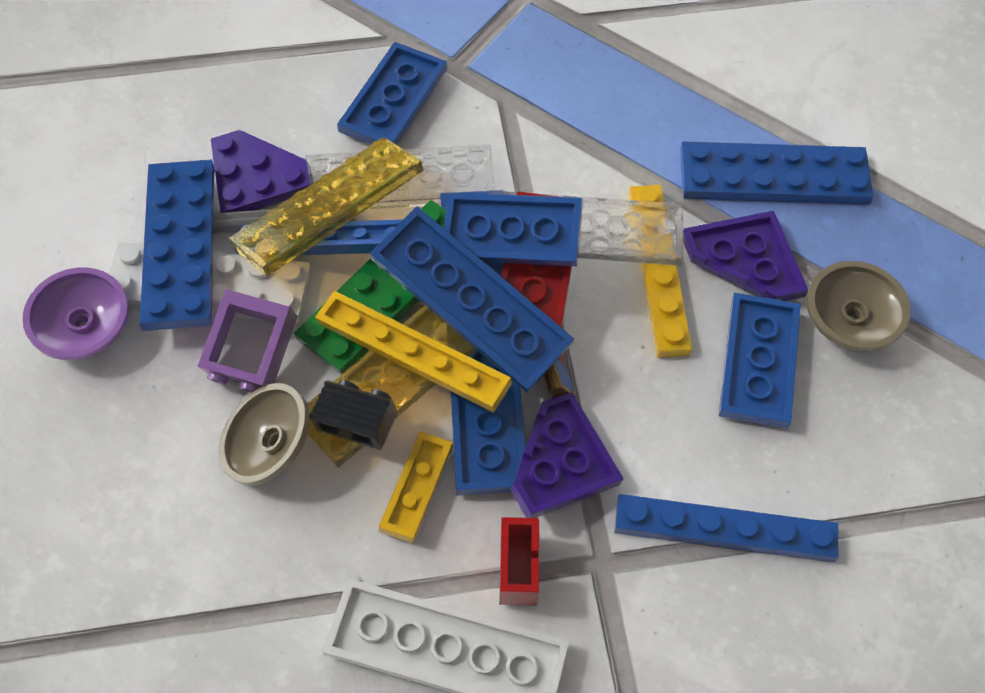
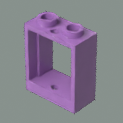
M225 289L197 367L208 374V380L227 385L228 380L240 383V389L250 393L262 386L275 383L298 315L289 306ZM236 312L275 323L257 375L218 364Z

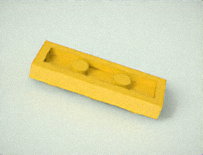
M419 431L379 524V532L414 544L452 452L453 442Z

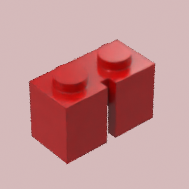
M501 517L499 605L537 606L539 597V518Z

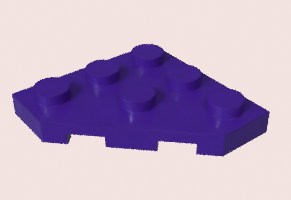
M241 130L211 138L220 213L254 211L315 192L311 167L306 159Z
M774 210L682 229L681 238L692 263L760 297L788 301L806 296L808 292L807 285Z
M572 392L542 401L511 488L526 518H537L619 486L624 479Z

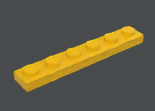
M661 185L630 186L628 194L657 358L690 356L692 345Z
M336 291L331 294L315 316L318 324L493 413L512 385L511 377Z

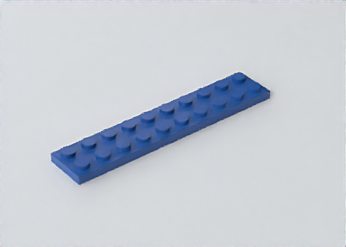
M503 190L472 191V192H452V193L499 194V195H504V191H503ZM440 193L441 207L444 209L447 207L448 193ZM484 262L501 276L503 263ZM447 325L448 347L504 374ZM512 381V385L494 413L451 391L456 496L511 493V488L525 450L520 387Z

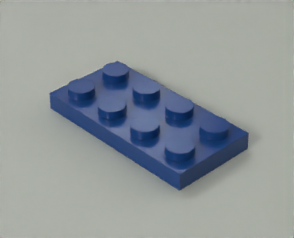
M394 42L337 123L338 132L392 153L446 72L447 61Z
M448 193L444 229L483 262L577 267L583 200L579 197Z
M734 292L731 300L718 416L789 428L792 419L801 304Z

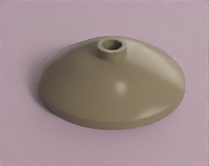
M844 261L832 264L816 275L807 293V309L815 327L827 339L846 349L862 352L881 350L895 343L909 324L911 307L905 290L891 274L869 263Z
M273 383L256 389L238 404L225 424L219 444L220 463L227 476L243 485H260L280 475L294 462L305 443L309 428V408L303 395L287 384Z

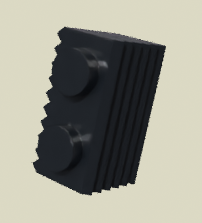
M327 380L309 415V419L320 432L382 450L398 410L391 396L381 390L373 389L371 393L359 390L357 385L347 380H340L339 383Z

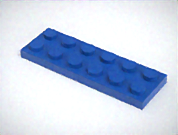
M682 141L683 199L870 204L874 197L866 147Z
M212 159L148 164L139 322L142 331L212 325L215 173Z
M418 206L370 253V259L499 370L511 377V380L526 393L533 388L574 341L571 335Z

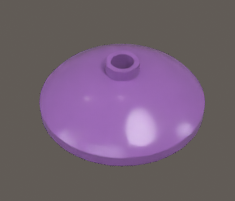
M87 267L66 269L45 279L31 293L23 310V328L32 345L46 356L59 360L88 358L105 350L122 333L129 314L128 299L120 283L104 271ZM82 322H87L85 325L79 327V325Z

